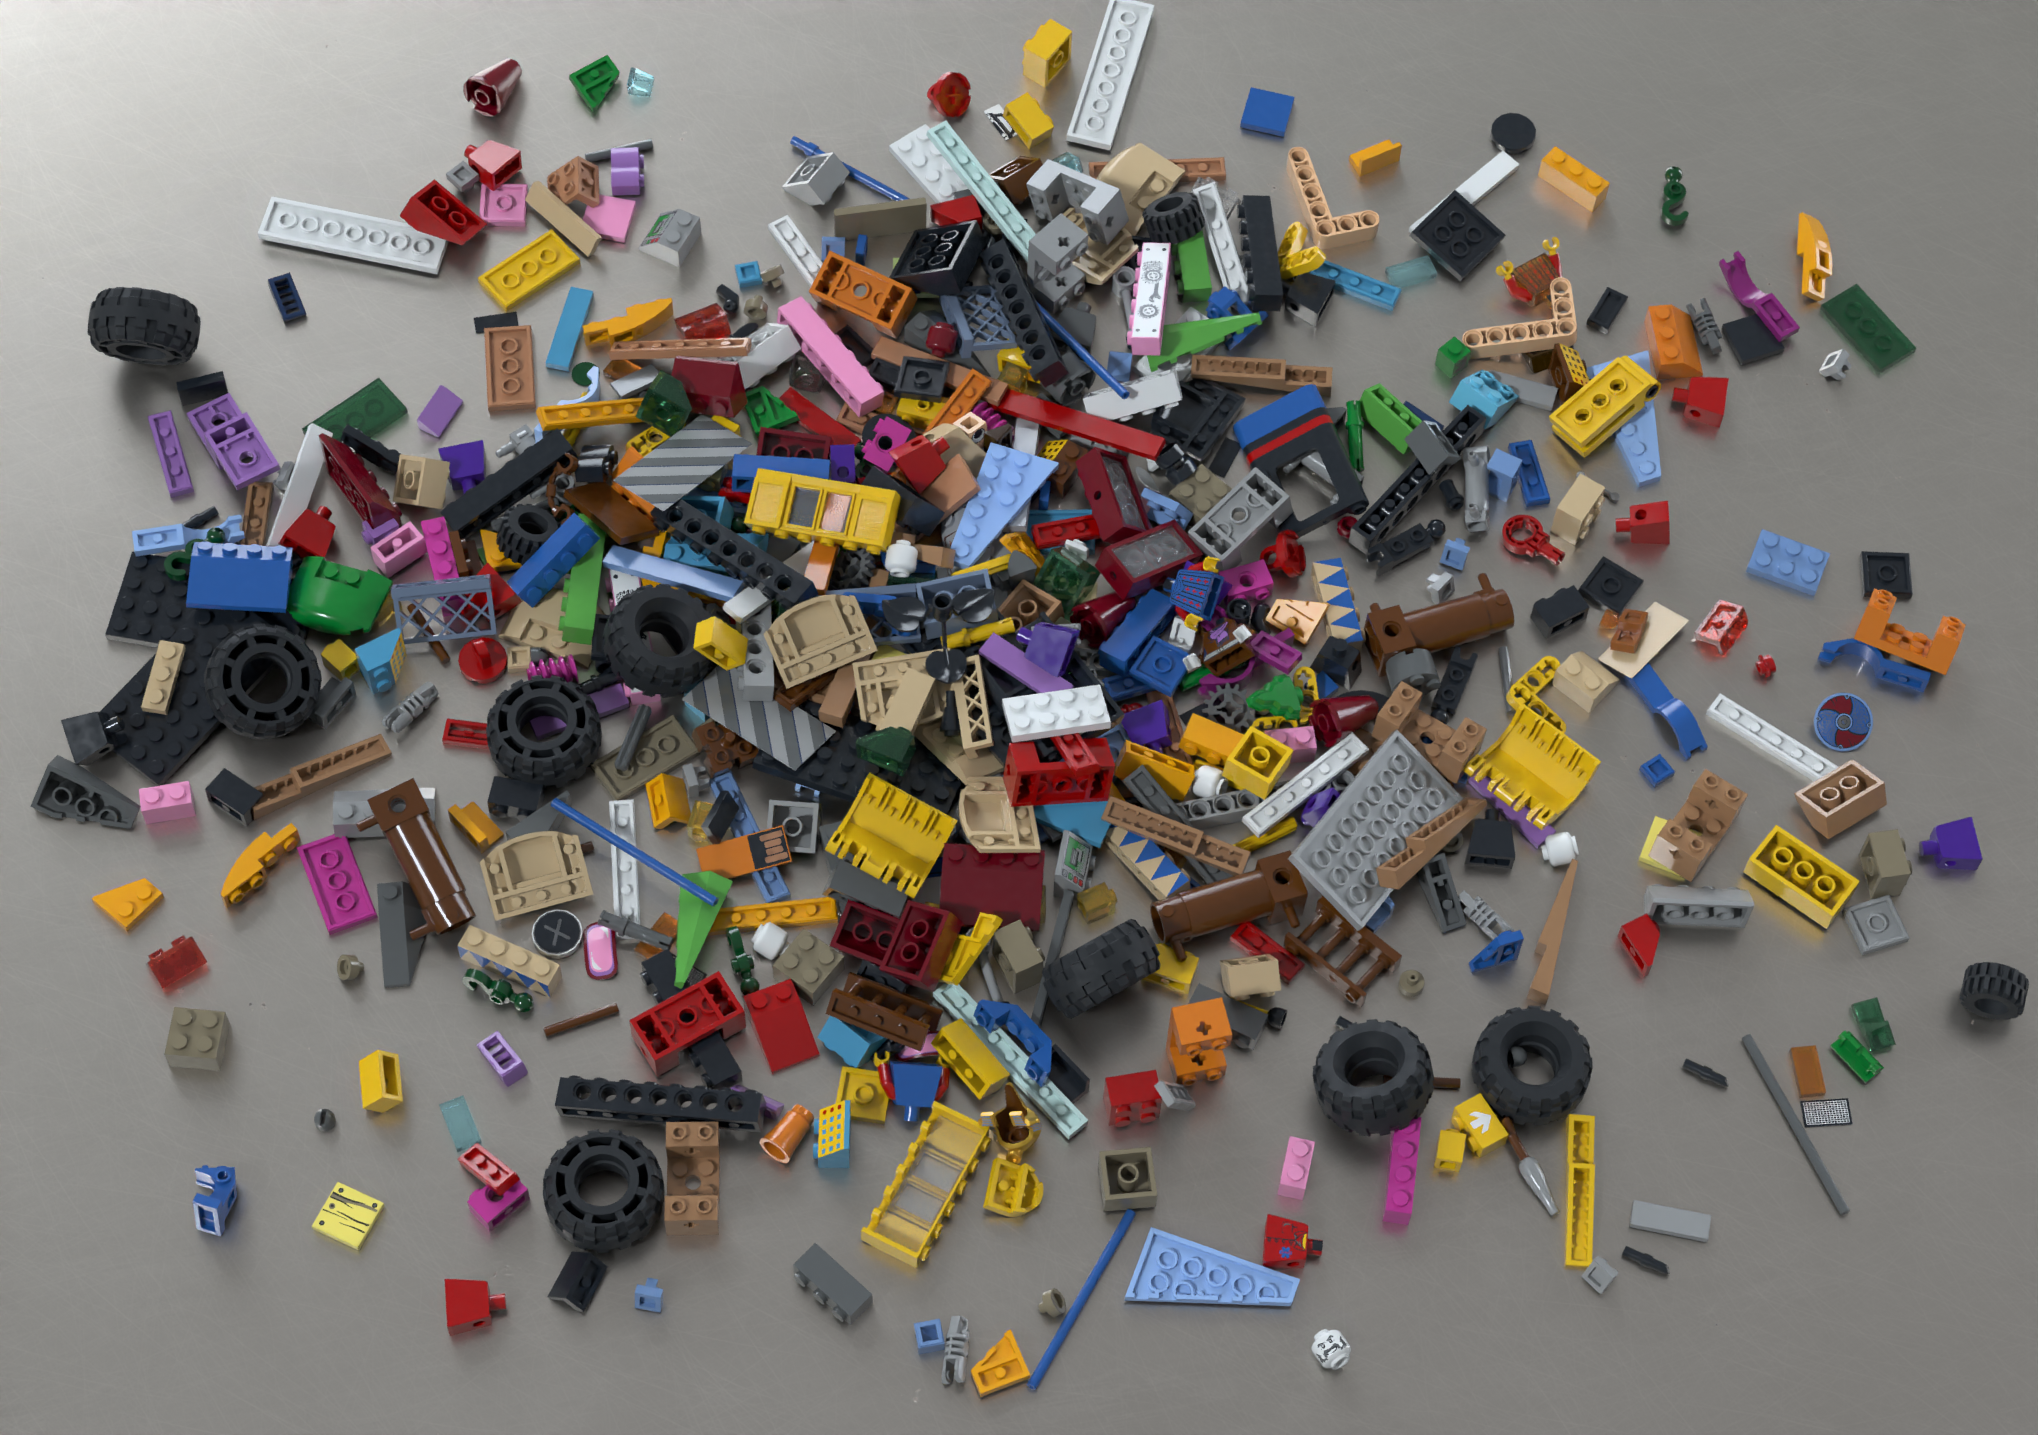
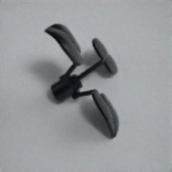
M968 590L957 594L953 599L946 594H938L933 598L932 604L928 605L927 611L922 601L914 597L882 600V610L890 626L900 632L915 631L919 626V621L925 622L932 612L934 619L941 622L943 651H934L929 654L925 662L926 671L936 680L945 684H952L963 677L967 668V660L964 653L959 649L948 651L946 621L951 618L952 612L955 616L961 615L962 619L967 623L977 624L986 621L993 610L995 590Z

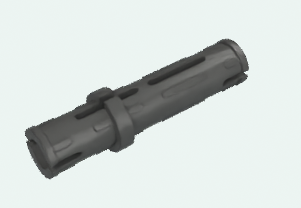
M603 910L600 915L602 919L598 920V925L618 932L619 936L624 937L626 935L661 950L669 949L670 951L672 947L670 943H673V937L631 921V918L626 916L622 918L606 910Z

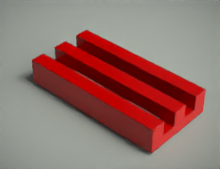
M447 718L442 738L443 744L489 750L487 734L450 729L454 727L486 732L487 723Z

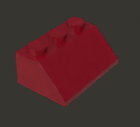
M686 356L675 357L668 390L673 411L734 418L748 403L738 362Z
M760 427L756 455L826 459L831 462L830 445H833L834 440L829 436Z
M848 899L829 946L881 966L900 919Z
M908 900L879 970L910 985L934 992L963 922L950 911Z

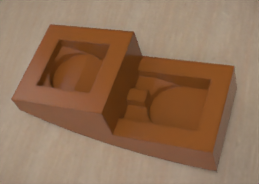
M1625 608L1618 620V629L1611 640L1610 650L1634 654L1642 637L1648 619V612Z

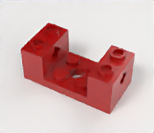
M1107 738L1083 739L1099 763V772L1077 778L1066 762L1040 763L1034 742L1009 743L1003 781L1011 807L1108 801L1115 763Z
M719 971L629 1020L632 1038L657 1077L680 1065L678 1052L708 1035L719 1031L725 1040L746 1028L745 1011ZM684 1013H691L695 1016L693 1021L689 1023L681 1021L680 1017Z

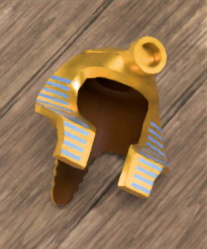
M1009 1082L1004 1089L1006 1107L995 1113L982 1112L978 1124L989 1127L997 1135L999 1144L1008 1150L1006 1155L1007 1161L1019 1164L1023 1152L1037 1141L1041 1133L1042 1124L1038 1116L1025 1105L1014 1085Z

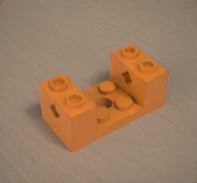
M829 251L809 290V293L816 302L835 311L839 307L871 322L876 330L895 339L898 338L918 299L912 288L832 251ZM859 286L867 287V292L862 297L855 295V290Z
M1874 589L1854 639L1946 675L1960 644L1966 624H1963L1956 617L1943 616L1933 640H1930L1922 633H1913L1905 630L1900 624L1887 623L1897 597L1887 590Z
M1222 997L1171 1008L1166 1052L1176 1084L1190 1086L1200 1080L1215 1081L1225 1075L1227 1064L1223 1049L1231 1045L1232 1031Z

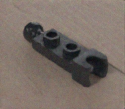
M1434 519L1428 523L1425 529L1419 523L1388 541L1380 542L1369 548L1365 556L1366 562L1380 561L1378 562L1376 575L1381 576L1392 570L1397 564L1432 546L1434 542L1432 537H1441L1446 531L1445 524L1441 520Z
M1459 646L1455 647L1440 683L1441 686L1438 688L1432 702V707L1438 709H1435L1430 716L1444 724L1449 722L1448 713L1455 715L1478 659L1477 653H1472L1471 657L1467 660L1462 659L1459 655L1461 651Z

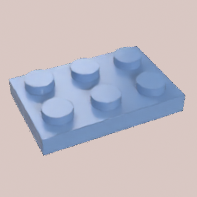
M1762 529L1746 572L1815 596L1830 553Z

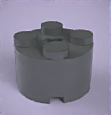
M1071 349L1062 355L1069 374L1045 388L1064 406L1072 405L1084 396L1081 392L1085 387L1089 390L1096 377L1095 372Z
M1413 649L1414 653L1406 655L1405 651L1391 657L1386 662L1385 670L1392 694L1401 681L1422 692L1421 700H1423L1424 695L1440 688V679L1430 651L1426 649Z

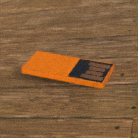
M783 825L720 842V844H712L696 849L702 872L712 871L727 879L793 862Z

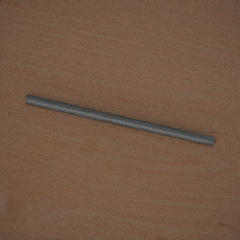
M1751 1034L1744 1036L1742 1041L1841 1215L1850 1212L1849 1207Z

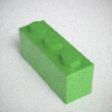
M1203 230L1183 242L1171 244V255L1176 256L1174 274L1179 275L1177 293L1182 294L1183 303L1208 301L1212 292Z
M1380 383L1365 389L1359 400L1361 402V417L1403 455L1411 452V448L1404 439L1422 421Z

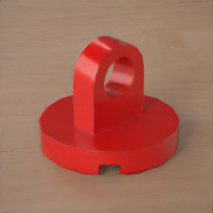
M947 72L929 88L927 97L941 115L945 117H958L967 110L971 101V95H969V89L971 90L970 83L961 73Z
M1284 530L1278 533L1276 544L1265 548L1260 554L1259 560L1264 559L1268 570L1271 572L1283 569L1289 577L1295 578L1303 574L1302 571H1305L1306 568L1304 547L1302 544L1298 545L1296 540L1299 537L1292 530ZM1276 553L1275 562L1269 564L1268 559L1270 555Z
M485 637L473 639L465 644L458 658L461 673L465 678L470 681H476L479 684L494 682L500 678L505 672L508 663L505 648L501 643L492 638Z

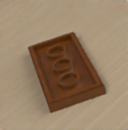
M606 482L590 483L565 489L564 497L619 545L659 536V530L654 526L653 522Z

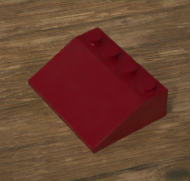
M324 433L318 435L328 474L363 521L366 520L372 529L377 528L392 518L399 524V528L402 527L400 519L402 512L396 503L392 505L386 489L383 486L379 487L377 485L376 476L371 470H366L361 455L359 453L354 454L349 446Z
M944 843L939 909L950 911L963 922L962 926L975 927L981 912L997 915L1003 919L998 929L1021 920L1024 927L1028 926L1031 931L1039 932L1045 850H1040V853H980L973 845Z

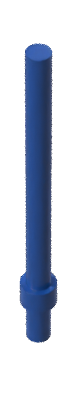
M793 136L790 144L803 150L807 156L825 154L824 151L819 149V146L812 142L807 143L796 136ZM842 162L850 172L848 174L850 177L894 201L910 199Z

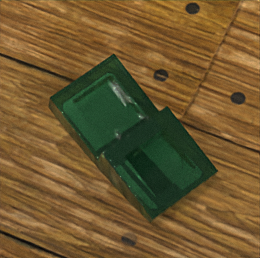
M1877 997L1851 1005L1856 1022L1871 1052L1896 1045L1889 1022L1884 1020Z

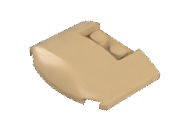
M1137 143L1113 157L1102 169L1097 180L1120 189L1129 218L1124 228L1132 236H1137L1145 226L1142 216L1144 209L1153 201L1168 195L1185 174V170L1142 143Z
M1069 208L1063 213L1064 216L1088 234L1082 213H1075V208ZM1123 227L1108 245L1099 241L1095 242L1088 236V249L1086 253L1074 259L1072 264L1086 274V282L1103 285L1139 249L1137 244H1134L1132 235Z
M553 587L533 608L521 599L522 602L511 610L499 634V638L520 646L544 648L548 656L556 659L562 656L565 662L568 660V655L572 654L576 666L587 670L593 661L591 660L592 642L591 645L562 641L563 631H559L558 627L560 616H565V612L561 611L562 598L568 595V593L563 592V589ZM599 606L596 607V614L606 615Z
M830 594L803 601L781 614L768 631L766 630L763 634L786 689L878 651L856 597L853 595Z
M943 649L852 663L861 720L877 725L880 717L885 718L888 709H886L889 697L891 695L895 696L898 690L896 683L900 674H905L909 667L929 675L925 667L926 658L932 652L943 651ZM936 680V687L918 725H923L943 717L946 707V691H954L953 683L945 684Z
M942 717L935 721L918 725L915 730L914 736L966 786L968 777H990L1005 769L987 747L978 749L979 757L969 759L963 750L961 732H959L958 737H944V733L939 732ZM976 735V742L981 741Z
M968 777L966 780L967 786L960 793L959 817L962 828L970 843L980 853H1040L1041 848L1033 806L1011 807L1003 777Z
M540 831L524 834L500 844L485 859L483 858L480 861L495 921L593 895L578 836L574 834L571 836L559 831Z

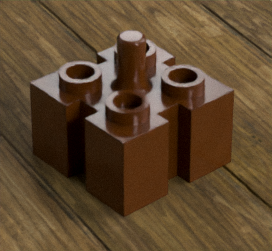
M713 721L695 728L691 735L699 753L705 751L707 754L703 763L711 779L730 772L734 764L737 765L738 769L753 764L758 753L755 745L720 723L718 726H715Z

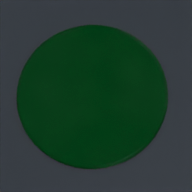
M590 362L577 364L572 370L574 382L582 386L591 385L592 381L587 377V373L596 365Z

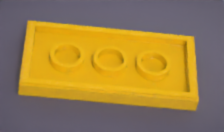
M551 229L479 276L478 282L507 312L580 264V258Z

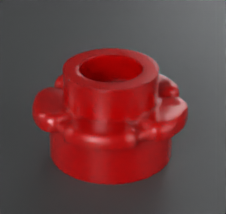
M1769 654L1758 656L1759 661L1755 662V665L1760 675L1765 674L1766 677H1769L1772 673L1776 672L1775 662Z

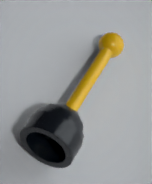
M1239 1001L1268 1014L1267 1020L1273 1027L1278 1029L1283 1027L1288 1012L1286 1009L1274 1007L1266 1011Z

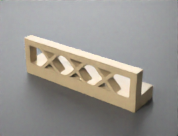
M979 655L966 657L967 665L975 664L976 670L971 677L966 676L965 671L963 677L953 683L963 750L969 759L979 757L978 749L994 746ZM972 684L979 688V692L974 699L969 696V687ZM975 706L983 712L977 721L973 720L972 710ZM978 728L986 732V740L976 742L975 732Z

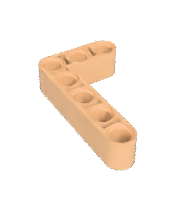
M1294 147L1289 150L1286 166L1287 172L1314 245L1324 250L1374 239L1378 231L1379 215L1374 211L1365 210L1332 218L1307 150L1303 147Z
M1558 277L1550 284L1553 319L1466 331L1462 337V343L1471 350L1470 359L1553 349L1554 344L1557 343L1567 347L1574 345L1577 341V323L1570 281L1564 277ZM1564 331H1570V333H1568V334H1564V333H1562V332H1564ZM1540 334H1547V336H1544V337H1541V336H1539V335H1540ZM1500 340V342L1494 343L1492 341ZM1477 343V345L1471 346L1469 344Z

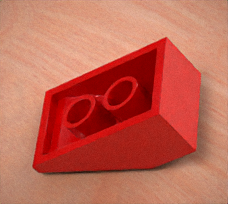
M435 179L414 194L400 214V217L417 231L459 245H464L487 226L485 221Z
M791 979L743 996L744 1010L772 1074L820 1056L801 1001Z

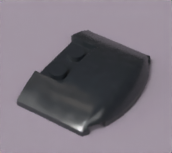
M1192 378L1193 380L1187 382L1181 380L1179 383L1183 397L1182 400L1178 401L1179 405L1165 409L1164 405L1156 407L1151 421V434L1165 438V444L1167 445L1178 440L1184 448L1185 454L1198 461H1202L1210 454L1212 447L1230 423L1234 422L1246 398L1211 380Z

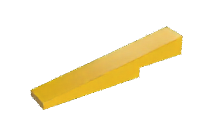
M1569 1114L1566 1118L1565 1266L1588 1268L1592 1263L1595 1116Z

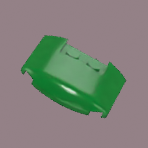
M304 557L290 585L287 610L297 622L317 631L351 635V631L363 628L364 633L370 632L393 585V581L369 569L367 572L326 561L324 557Z

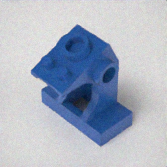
M1225 286L1219 292L1215 291L1209 297V305L1206 308L1207 318L1209 319L1233 316L1227 310L1230 306L1240 315L1252 313L1241 300L1240 295L1235 290H1229ZM1265 311L1258 312L1262 321L1269 316ZM1258 325L1245 327L1244 332L1241 334L1232 332L1231 337L1224 344L1231 350Z
M203 1165L202 1168L195 1169L197 1185L212 1189L213 1193L210 1196L196 1193L192 1201L196 1229L221 1237L225 1230L224 1221L237 1197L235 1167L218 1166L216 1168H208L207 1165Z

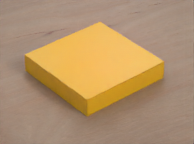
M842 1066L836 1103L850 1100L851 1120L885 1125L889 1098L880 1084L878 1071Z

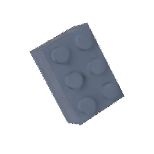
M988 569L916 584L918 599L922 601L926 611L928 610V605L932 604L933 598L938 594H946L953 599L957 594L964 591L992 589ZM995 601L993 602V610L990 617L981 623H967L962 619L961 615L955 616L952 612L951 618L946 621L947 635L959 632L965 627L970 629L999 621ZM931 612L926 621L923 622L927 640L942 636L941 622L934 619Z

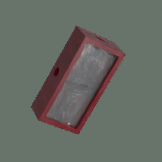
M1094 447L1075 462L1078 476L1082 480L1085 496L1089 500L1092 516L1096 520L1099 535L1103 542L1115 544L1152 529L1126 456Z
M1174 519L1105 547L1095 567L1119 597L1125 601L1163 585L1168 577L1176 579L1178 571L1184 569L1187 560L1197 564L1203 553Z

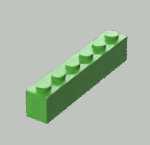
M579 513L578 516L592 528L600 539L566 573L570 574V579L565 578L563 592L568 593V595L562 598L561 611L565 612V616H560L558 630L563 631L562 641L591 645L605 532L587 516Z

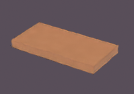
M531 325L484 328L488 411L536 408Z
M957 454L947 462L945 469L920 493V495L945 512L940 522L981 490L960 454ZM895 523L894 529L896 532L916 535L907 529L908 525L903 528ZM920 533L919 536L916 535L915 543L919 539H921L925 534Z

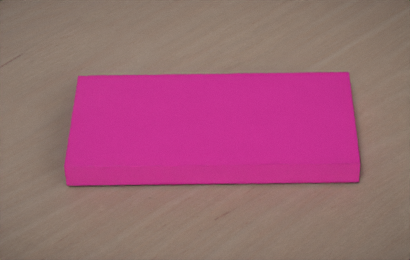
M335 834L297 847L329 935L378 918L348 838L346 836H341L342 838L335 837Z

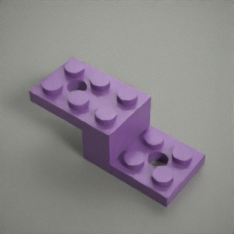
M230 393L186 413L190 423L219 470H225L237 491L280 470L279 463L247 412L242 414ZM218 419L225 420L224 423L218 426L213 425ZM248 456L254 458L252 462L247 464L241 462L242 459Z

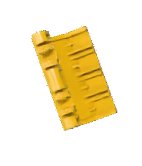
M1523 703L1518 707L1511 723L1499 739L1481 755L1477 754L1466 764L1463 771L1470 777L1475 776L1474 780L1478 783L1486 776L1491 778L1492 780L1489 782L1487 790L1490 792L1494 791L1493 794L1510 807L1515 804L1513 809L1516 812L1528 806L1531 810L1528 812L1526 819L1530 822L1533 821L1536 827L1543 830L1575 802L1594 777L1601 761Z
M869 772L847 815L829 840L825 851L835 855L838 849L841 848L837 856L840 859H843L847 853L854 855L855 857L852 860L853 866L857 867L861 860H863L860 870L880 879L885 872L886 874L882 882L886 884L892 877L900 880L897 884V890L902 892L907 884L908 887L904 894L914 899L944 848V843L949 839L958 820Z

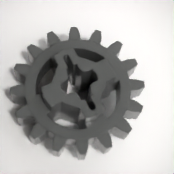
M857 548V551L847 550V552L841 550V556L836 557L830 579L839 583L841 586L840 590L862 588L861 585L863 583L868 585V577L874 576L871 570L876 568V565L873 563L875 558L871 553L866 552V549Z
M1226 683L1225 689L1217 685L1218 692L1209 691L1208 693L1212 698L1210 700L1204 699L1203 702L1208 705V708L1202 709V712L1209 714L1206 719L1218 724L1220 723L1213 715L1220 714L1225 719V725L1223 726L1232 730L1236 729L1237 732L1242 733L1240 727L1243 725L1248 728L1247 719H1254V716L1249 713L1255 709L1249 708L1246 702L1245 694L1248 690L1238 691L1239 684H1236L1234 689L1230 688L1229 683ZM1232 693L1238 695L1244 701V704H1237L1233 700ZM1224 694V701L1220 705L1213 706L1216 698ZM1228 702L1231 703L1232 707L1241 708V710L1232 712L1230 717L1227 716L1226 712L1217 711V709L1226 707ZM1238 713H1245L1244 718L1234 725V718Z

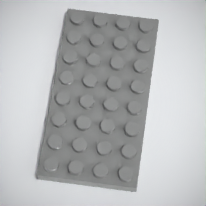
M1396 729L1378 748L1290 855L1288 860L1358 931L1366 925L1393 891L1392 888L1380 887L1376 868L1407 848L1406 837L1462 801L1463 798Z

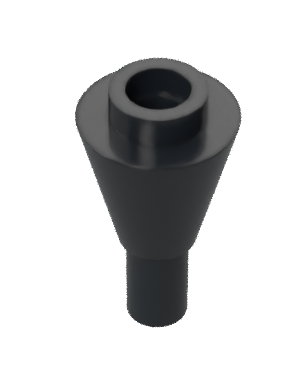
M946 691V707L939 732L944 733V737H958L959 732H961L955 691Z

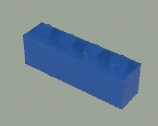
M734 454L732 491L751 493L758 468L829 480L830 460ZM796 488L795 495L819 497L820 491Z
M573 513L507 581L508 585L522 600L533 608L588 552L600 537L587 523Z
M1151 589L1146 596L1143 595L1135 609L1127 613L1124 622L1114 628L1107 642L1104 641L1100 645L1098 650L1100 655L1099 666L1125 677L1153 635L1159 637L1175 618L1176 605L1170 603V597L1154 589Z

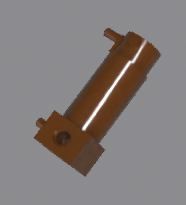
M1481 573L1477 578L1483 590L1457 599L1406 613L1402 612L1400 605L1380 609L1378 603L1371 604V612L1367 613L1364 626L1366 642L1364 643L1379 678L1387 676L1385 670L1386 662L1400 652L1405 651L1407 655L1414 653L1413 649H1426L1430 653L1488 638L1490 634L1513 628L1515 621L1514 612L1507 593L1503 589L1495 590L1492 588L1487 574Z
M414 778L368 799L367 801L374 815L356 823V826L362 832L379 824L384 837H387L427 922L409 932L412 940L419 939L431 932H436L437 935L447 933L474 919L476 914L465 894L466 888L430 817L429 808ZM397 804L406 805L402 812L393 811L394 806Z
M1291 851L1258 859L1256 868L1253 871L1177 892L1173 897L1152 902L1150 904L1151 919L1160 942L1163 944L1169 943L1174 950L1177 960L1183 962L1187 959L1182 943L1191 941L1192 938L1263 917H1267L1270 925L1288 920L1291 928H1298L1300 926L1298 917L1303 915L1308 891L1299 870L1288 860L1292 854Z

